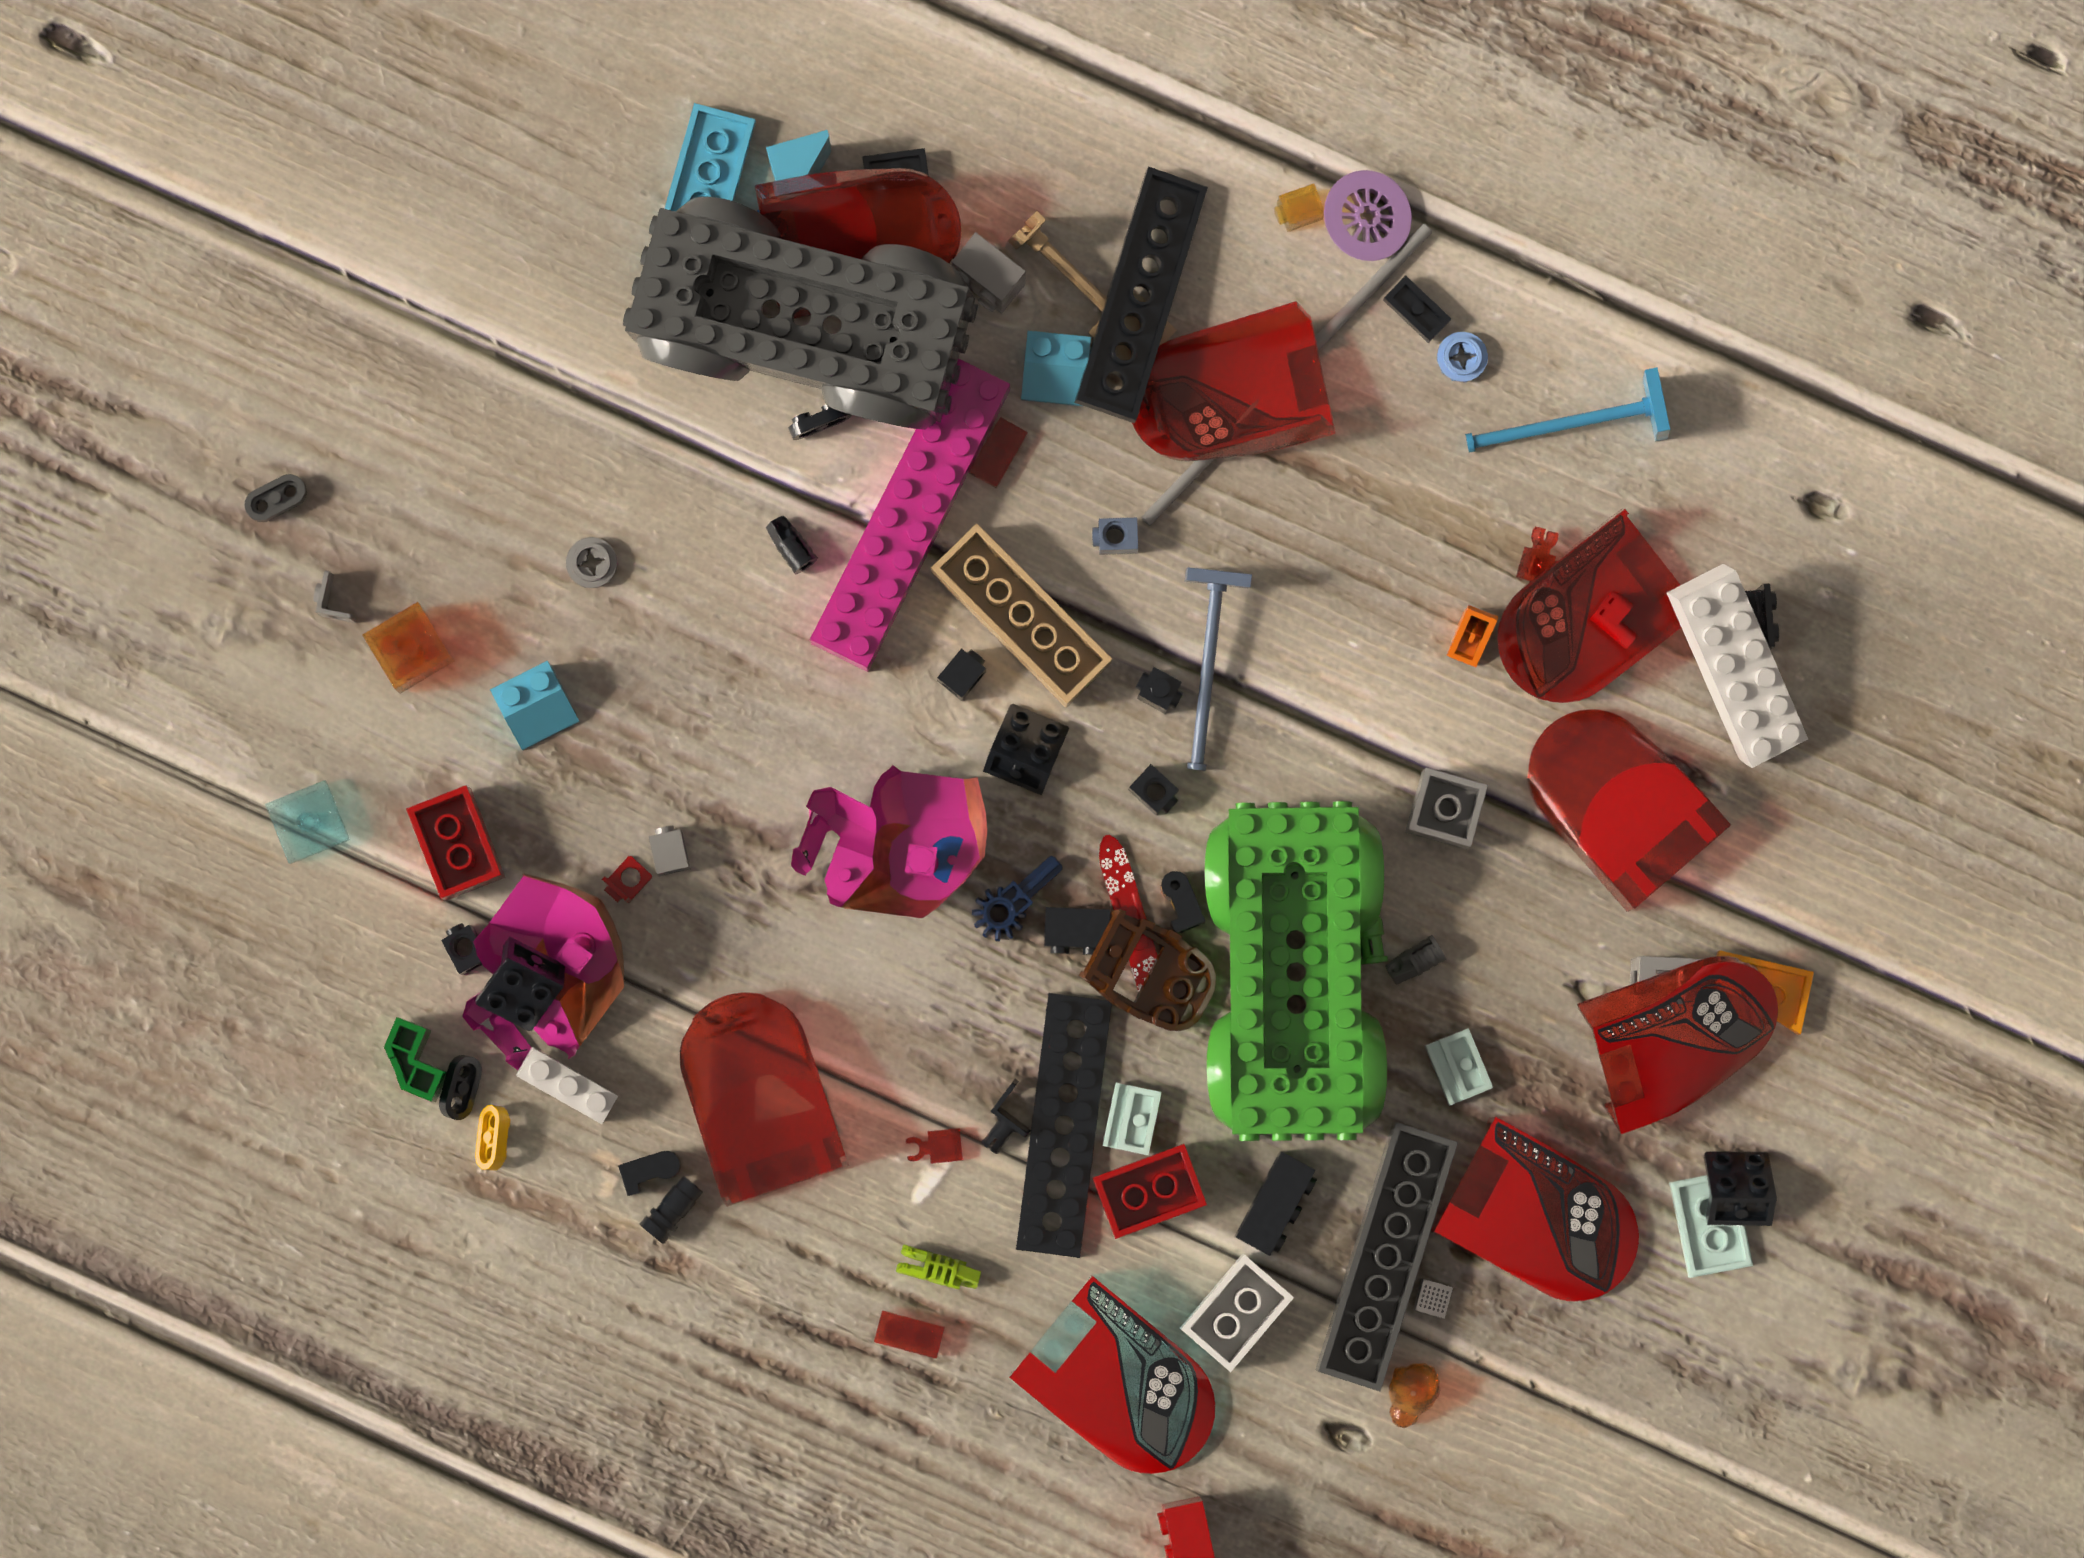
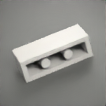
M533 1046L516 1074L520 1079L600 1124H603L618 1098L616 1093Z

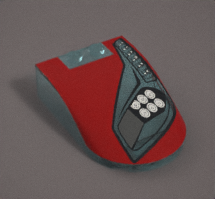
M1090 1275L1086 1284L1015 1371L1013 1370L1010 1373L1009 1378L1119 1466L1146 1474L1174 1470L1195 1457L1210 1436L1215 1420V1397L1211 1383L1204 1370L1192 1357L1099 1280Z

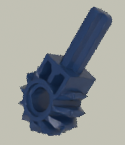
M1049 856L1018 885L1012 881L1005 889L999 886L997 897L995 898L990 889L985 890V895L989 901L986 902L980 897H977L975 900L984 910H972L973 916H983V919L974 923L975 928H980L986 924L987 928L982 936L987 938L991 930L996 931L994 937L996 942L1001 940V931L1003 930L1006 937L1012 939L1013 933L1009 927L1012 926L1018 931H1021L1023 928L1014 919L1026 918L1027 914L1025 911L1033 905L1031 898L1063 870L1061 863L1055 857ZM994 906L1005 907L1008 911L1007 920L1001 923L993 921L990 917V910Z

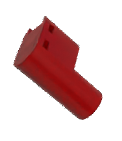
M1611 590L1589 619L1625 649L1638 636V634L1622 622L1634 604L1620 592L1617 593L1615 590Z

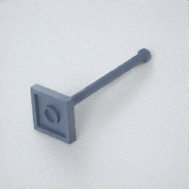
M1186 568L1184 582L1207 584V590H1210L1191 762L1187 763V769L1206 771L1207 764H1204L1222 595L1223 592H1226L1227 586L1250 588L1252 574Z

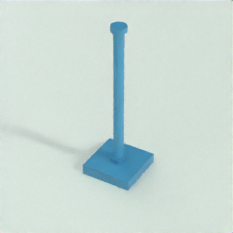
M1658 367L1644 371L1643 384L1646 397H1643L1640 402L1472 436V433L1465 434L1469 453L1475 452V448L1640 414H1645V417L1650 416L1655 442L1666 440L1670 433V426Z

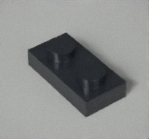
M925 148L862 156L867 190L929 182Z
M1406 275L1383 298V301L1428 344L1451 321V318Z

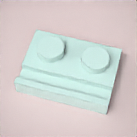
M1469 1028L1425 1045L1449 1106L1493 1088Z
M1116 1082L1102 1146L1149 1155L1162 1092Z

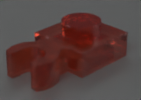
M1534 527L1531 534L1533 546L1532 548L1524 547L1516 574L1517 578L1530 582L1555 561L1556 556L1549 553L1558 541V533L1547 531L1544 540L1546 529ZM1546 572L1545 577H1539L1533 582L1547 587L1551 572Z
M960 1128L927 1131L928 1141H922L917 1137L906 1139V1144L916 1143L919 1146V1153L915 1156H907L908 1161H919L924 1155L929 1154L931 1164L963 1160Z

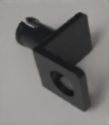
M1014 1079L990 1111L997 1116L998 1121L981 1141L988 1148L994 1138H997V1141L990 1149L995 1154L1000 1152V1149L1013 1132H1018L1026 1138L1031 1131L1027 1126L1000 1107L1019 1081Z

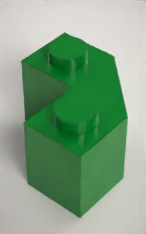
M396 1017L384 1049L388 1059L391 1061L401 1090L430 1102H436L442 1090L447 1072L419 1060L432 1030Z

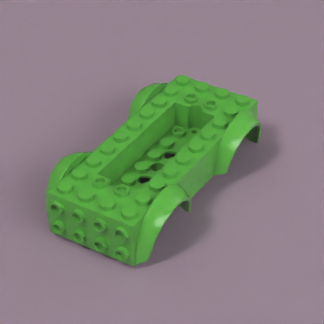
M1350 801L1333 802V807H1320V802H1300V808H1288L1286 802L1268 803V808H1256L1255 803H1235L1236 809H1229V817L1212 829L1205 854V890L1210 916L1219 929L1230 935L1231 1012L1222 1016L1214 1023L1210 1032L1207 1049V1086L1212 1110L1216 1118L1232 1130L1233 1135H1239V1141H1259V1135L1272 1134V1141H1292V1134H1304L1305 1141L1324 1140V1134H1337V1140H1357V1134H1363V1129H1366L1380 1117L1384 1107L1387 1087V1053L1383 1029L1380 1022L1374 1016L1361 1010L1360 934L1372 928L1378 921L1384 893V855L1379 831L1372 823L1359 815V807H1352V802ZM1298 930L1304 934L1305 944L1302 948L1292 949L1287 945L1286 937L1291 931ZM1299 963L1305 967L1306 975L1301 981L1294 982L1288 978L1287 969L1291 964ZM1293 995H1300L1306 1001V1008L1300 1014L1291 1013L1287 1008V1001Z

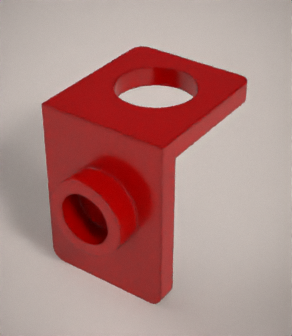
M628 856L609 878L604 876L601 880L608 885L604 891L616 902L624 899L627 903H630L652 879V874L632 856ZM628 868H634L640 873V881L633 887L624 885L621 879L622 873Z

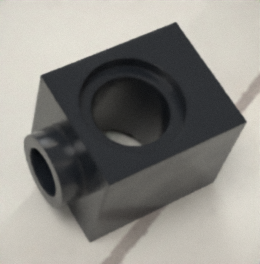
M961 648L937 677V682L963 701L986 673V668L983 666L985 660L972 649L967 653Z
M1152 764L1144 770L1128 789L1156 816L1161 810L1167 814L1179 801L1175 797L1179 789ZM1150 785H1161L1165 790V796L1157 801L1149 798L1147 788Z
M461 923L447 930V937L441 941L457 972L463 976L482 966L473 943L478 936L474 927L471 925L465 927ZM462 939H470L473 944V949L467 956H460L457 952V944Z

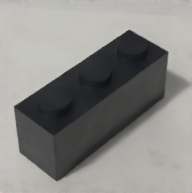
M1282 1151L1279 1152L1234 1237L1268 1256L1273 1251L1278 1253L1287 1238L1286 1235L1282 1234L1287 1223L1294 1224L1302 1210L1298 1203L1303 1193L1309 1196L1316 1184L1317 1178L1313 1177L1316 1170Z

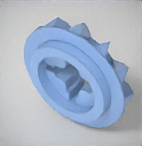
M1453 333L1447 336L1438 348L1437 362L1441 373L1445 374L1452 381L1466 383L1478 378L1487 365L1488 353L1486 346L1479 337L1472 333ZM1459 345H1461L1465 355L1475 356L1466 361L1464 370L1459 361L1449 360L1458 354Z

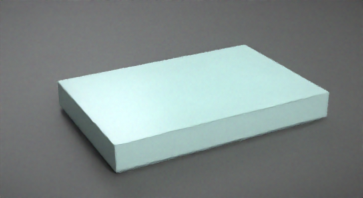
M1707 1175L1669 1182L1688 1278L1753 1266L1745 1225H1707L1706 1211L1710 1194Z

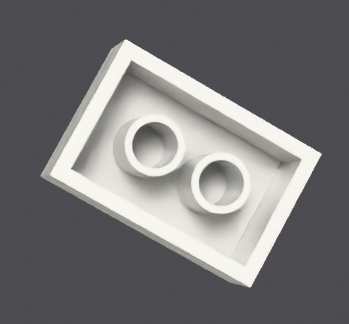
M1242 1254L1182 1324L1180 1329L1231 1372L1294 1297L1246 1255Z

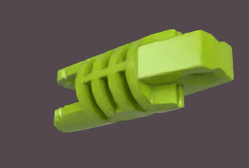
M909 1245L902 1246L901 1254L924 1262V1267L901 1262L897 1265V1273L958 1290L960 1286L972 1289L978 1287L981 1271L967 1267V1262Z

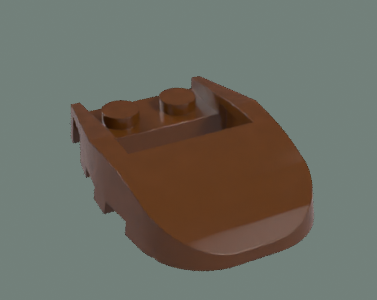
M1121 909L1113 910L1109 924L1084 971L1080 972L1079 976L1111 1004L1138 1019L1169 1031H1183L1195 1025L1202 1017L1215 991L1216 973L1212 963L1197 948H1192L1181 939V935L1173 930L1164 929L1146 919H1136L1125 914L1126 911ZM1143 934L1163 947L1133 1002L1113 989Z

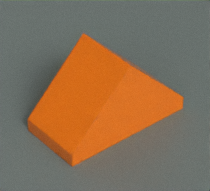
M1468 605L1462 614L1447 656L1477 667L1497 623L1498 616Z

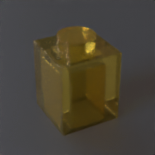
M1315 183L1279 195L1277 200L1278 206L1274 207L1279 225L1285 224L1287 232L1321 221L1324 218V208Z

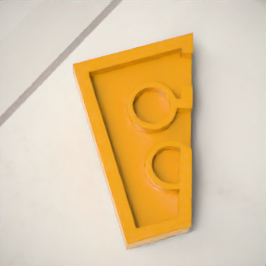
M1719 950L1715 963L1735 962L1756 969L1768 979L1778 1001L1777 1022L1794 1033L1801 1035L1814 972ZM1721 979L1711 980L1713 984L1735 990L1753 1008L1763 1013L1754 1001L1735 985ZM1720 987L1721 989L1725 990L1726 992L1730 993L1731 995L1748 1004L1743 998H1741L1735 992Z

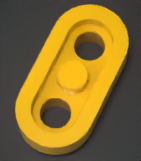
M488 1105L482 1110L479 1117L475 1158L477 1165L483 1170L495 1171L500 1169L507 1157L506 1148L510 1117L508 1111L503 1106Z

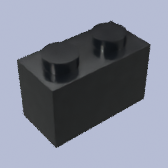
M1046 907L1044 948H1050L1051 954H1070V949H1083L1082 955H1092L1110 922V910Z

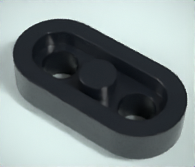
M825 404L821 407L822 411L810 415L809 412L794 417L792 419L793 424L788 429L793 440H799L838 425L851 418L852 415L830 408Z
M459 1055L450 1062L439 1099V1109L445 1117L462 1120L471 1113L482 1075L481 1064L476 1058ZM463 1066V1073L462 1075H459L460 1070ZM455 1098V1103L451 1107L452 1099Z

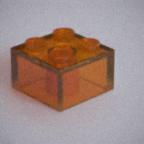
M419 602L362 634L392 686L400 694L455 662Z

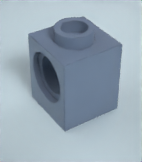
M1137 517L1099 519L1098 527H1092L1093 547L1099 546V555L1137 554ZM1111 529H1118L1123 533L1124 539L1118 544H1113L1107 540L1106 533Z

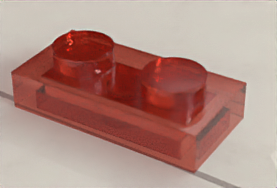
M1000 417L972 465L969 474L997 489L1026 439L1028 432Z
M882 1310L874 1342L937 1359L945 1327Z

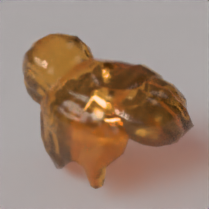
M1426 1363L1410 1364L1407 1368L1401 1366L1394 1369L1389 1385V1397L1392 1403L1389 1413L1393 1424L1397 1427L1407 1428L1414 1425L1419 1416L1429 1410L1439 1397L1440 1380L1435 1367L1428 1366ZM1414 1391L1416 1395L1412 1396L1410 1393Z

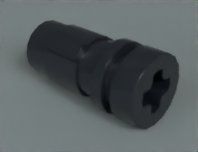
M683 1176L665 1195L657 1208L653 1207L650 1210L651 1215H646L639 1224L659 1242L665 1244L671 1237L669 1233L676 1231L678 1228L676 1224L695 1205L696 1200L703 1191Z

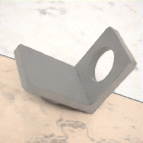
M325 570L322 584L317 583L314 591L313 600L317 602L315 612L322 617L356 623L357 618L352 614L327 609L334 575L330 571Z

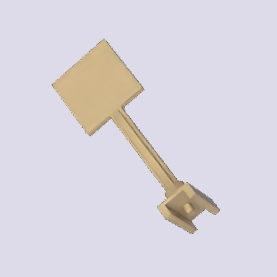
M1036 211L1024 222L1026 225L1012 235L1008 242L1016 250L1027 243L1035 252L1039 251L1102 311L1106 296L1048 242L1049 238L1040 230L1046 219ZM1134 289V297L1140 302H1146V300ZM1125 317L1124 324L1130 331H1138L1140 329V322L1136 317ZM1099 321L1088 332L1093 339ZM1168 321L1166 322L1158 350L1177 331ZM1119 345L1115 348L1116 356L1119 359H1131V351L1127 346Z

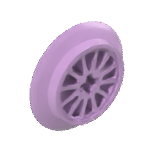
M1361 170L1343 176L1329 191L1324 206L1325 225L1331 239L1343 252L1356 259L1376 261L1393 255L1403 246L1411 229V208L1405 193L1395 181L1379 172ZM1359 191L1362 192V200L1358 194ZM1370 193L1375 194L1372 202H1370ZM1348 196H1351L1354 204L1347 200ZM1381 198L1385 205L1378 208L1376 204ZM1342 207H1345L1352 213L1342 212ZM1364 209L1366 214H1372L1373 219L1369 222L1366 219L1361 220L1360 214L1364 212ZM1388 209L1390 215H1382L1380 212ZM1342 219H1352L1353 222L1344 225ZM1381 221H1389L1390 226H1386ZM1352 226H1356V229L1353 235L1351 236L1347 229ZM1362 230V241H1359L1357 237ZM1378 230L1385 234L1384 238H1381ZM1370 234L1375 241L1373 243L1370 242Z

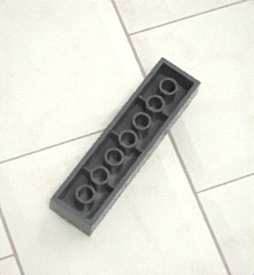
M1397 1122L1392 1123L1318 1359L1316 1371L1381 1392L1458 1142Z

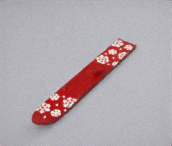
M1103 836L1099 846V860L1113 910L1121 909L1126 911L1125 914L1136 919H1146L1124 848L1113 836ZM1143 934L1129 959L1138 993L1158 956L1153 940Z

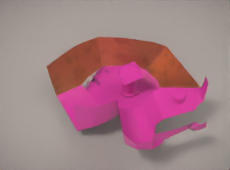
M892 765L890 769L881 774L876 782L870 807L832 787L813 790L806 805L809 809V820L799 847L793 849L791 867L797 873L806 876L814 865L826 833L833 830L840 836L824 879L830 904L845 909L924 918L936 910L971 876L985 856L987 822L978 777L959 779L905 772ZM945 837H961L963 841L957 857L953 855L948 857V863L953 865L948 882L944 883L933 875L939 865L936 856L937 847H933V845Z
M524 873L492 920L475 938L473 943L482 965L492 974L495 973L501 964L503 945L509 936L559 961L565 966L564 987L533 1029L548 1046L564 1051L568 1054V1059L576 1054L578 1048L624 988L622 942L614 921L600 898L563 883ZM478 992L466 1002L462 1017L473 1031L481 1029L506 1056L505 1061L519 1070L531 1049L530 1045L513 1023L476 1005V998L480 994Z

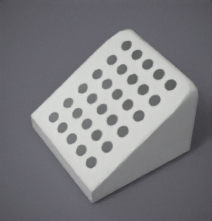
M1421 1279L1413 1310L1445 1319L1453 1287Z

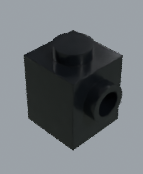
M1153 667L1150 674L1144 671L1135 688L1140 690L1137 699L1166 714L1169 707L1175 709L1184 693L1179 690L1182 682Z

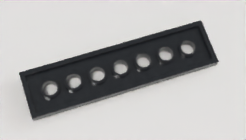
M1149 166L1146 169L1074 403L1135 423L1208 187ZM1163 200L1173 202L1176 207V213L1173 215L1163 213L1160 208V202ZM1152 230H1163L1167 235V242L1163 244L1156 243L1151 237ZM1143 259H1154L1158 264V271L1155 273L1147 272L1142 266ZM1134 288H1145L1149 293V300L1146 302L1138 301L1133 295ZM1125 317H1136L1140 322V329L1138 331L1127 329L1124 324ZM1119 345L1127 346L1131 351V359H1119L1116 356L1115 348ZM1110 374L1119 376L1122 380V388L1118 390L1111 389L1106 383V377Z
M1048 993L1016 1250L1080 1258L1112 1007L1108 1000ZM1072 1020H1080L1084 1023L1086 1031L1081 1038L1075 1039L1068 1035L1067 1025ZM1076 1052L1080 1055L1082 1063L1077 1070L1071 1071L1064 1067L1063 1057L1066 1053ZM1072 1084L1076 1087L1078 1095L1073 1102L1066 1103L1060 1099L1059 1089L1062 1085ZM1060 1116H1068L1073 1121V1130L1067 1135L1059 1134L1055 1129V1121ZM1056 1148H1064L1069 1153V1162L1063 1167H1057L1051 1162V1153ZM1052 1180H1060L1065 1185V1194L1059 1199H1053L1047 1194V1185ZM1049 1212L1059 1214L1062 1221L1059 1229L1048 1231L1044 1228L1042 1220L1045 1214Z

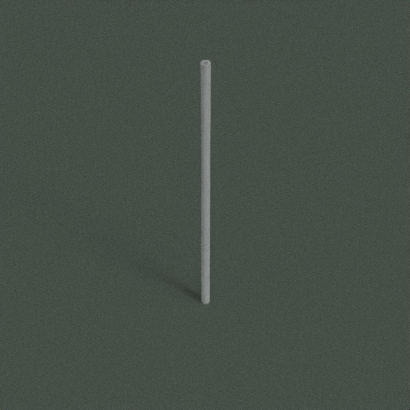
M1423 224L1315 336L1317 345L1301 350L1289 363L1292 378L1432 234V230L1427 225ZM1259 400L1250 408H1246L1235 419L1238 421L1236 425L1238 423L1248 425L1258 413L1253 410L1259 404ZM1232 422L1231 425L1234 429V435L1232 438L1233 440L1242 431V429H1239ZM1206 449V450H1205V451H1209V452H1218V451H1214V450H1211V449ZM1203 452L1201 455H1203V456H1214V455H1219L1221 452H1218V453ZM1214 459L1195 461L1141 517L1142 520L1151 526Z

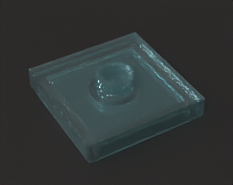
M326 780L265 804L289 864L350 840Z

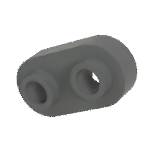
M293 474L283 475L248 494L244 504L246 513L257 522H268L302 504L307 495V488L298 476ZM289 487L296 488V494L293 497L286 496V490ZM263 501L267 502V510L259 512L257 509L258 504Z

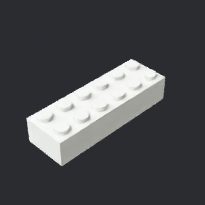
M1721 564L1667 592L1739 760L1753 768L1808 740L1736 570Z

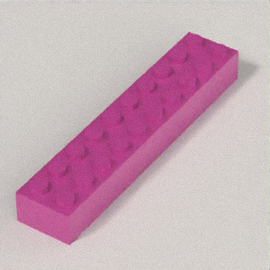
M958 359L957 365L961 366L958 382L956 385L951 384L949 396H952V403L948 415L943 414L941 422L936 421L935 424L926 430H915L810 637L812 645L869 672L1010 392V383L961 359Z

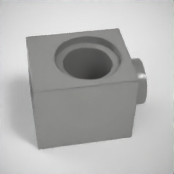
M674 826L655 829L656 835L649 836L657 875L663 876L691 869L683 832L680 829L674 830Z

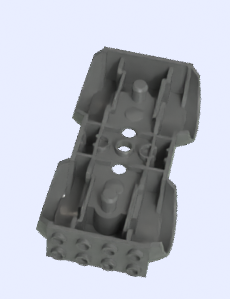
M716 197L692 198L677 211L660 208L658 216L654 215L652 217L649 227V234L652 235L649 247H644L640 259V264L643 265L641 276L635 278L632 286V295L635 296L631 308L628 307L623 318V326L626 327L625 331L638 344L644 359L671 368L718 379L739 381L749 371L822 389L825 404L830 408L858 417L906 428L926 430L935 424L936 421L941 422L943 414L948 415L952 403V396H949L951 384H957L961 366L957 365L960 353L965 354L969 343V335H966L969 322L974 323L978 310V304H974L975 298L969 287L966 286L964 279L952 265L929 252L904 245L884 244L875 246L861 259L784 240L776 226L756 210L737 202ZM769 300H775L780 304V313L774 318H767L762 313L764 303ZM799 310H807L811 313V320L805 326H798L794 323V316ZM830 316H836L842 322L841 329L835 334H829L823 328L825 319Z

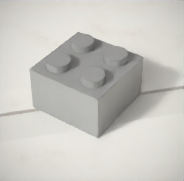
M976 232L952 261V266L960 273L966 286L980 297L978 299L980 304L991 312L996 309L1002 314L1025 286L1026 271Z
M1425 768L1421 773L1405 832L1462 849H1469L1472 845L1488 785Z

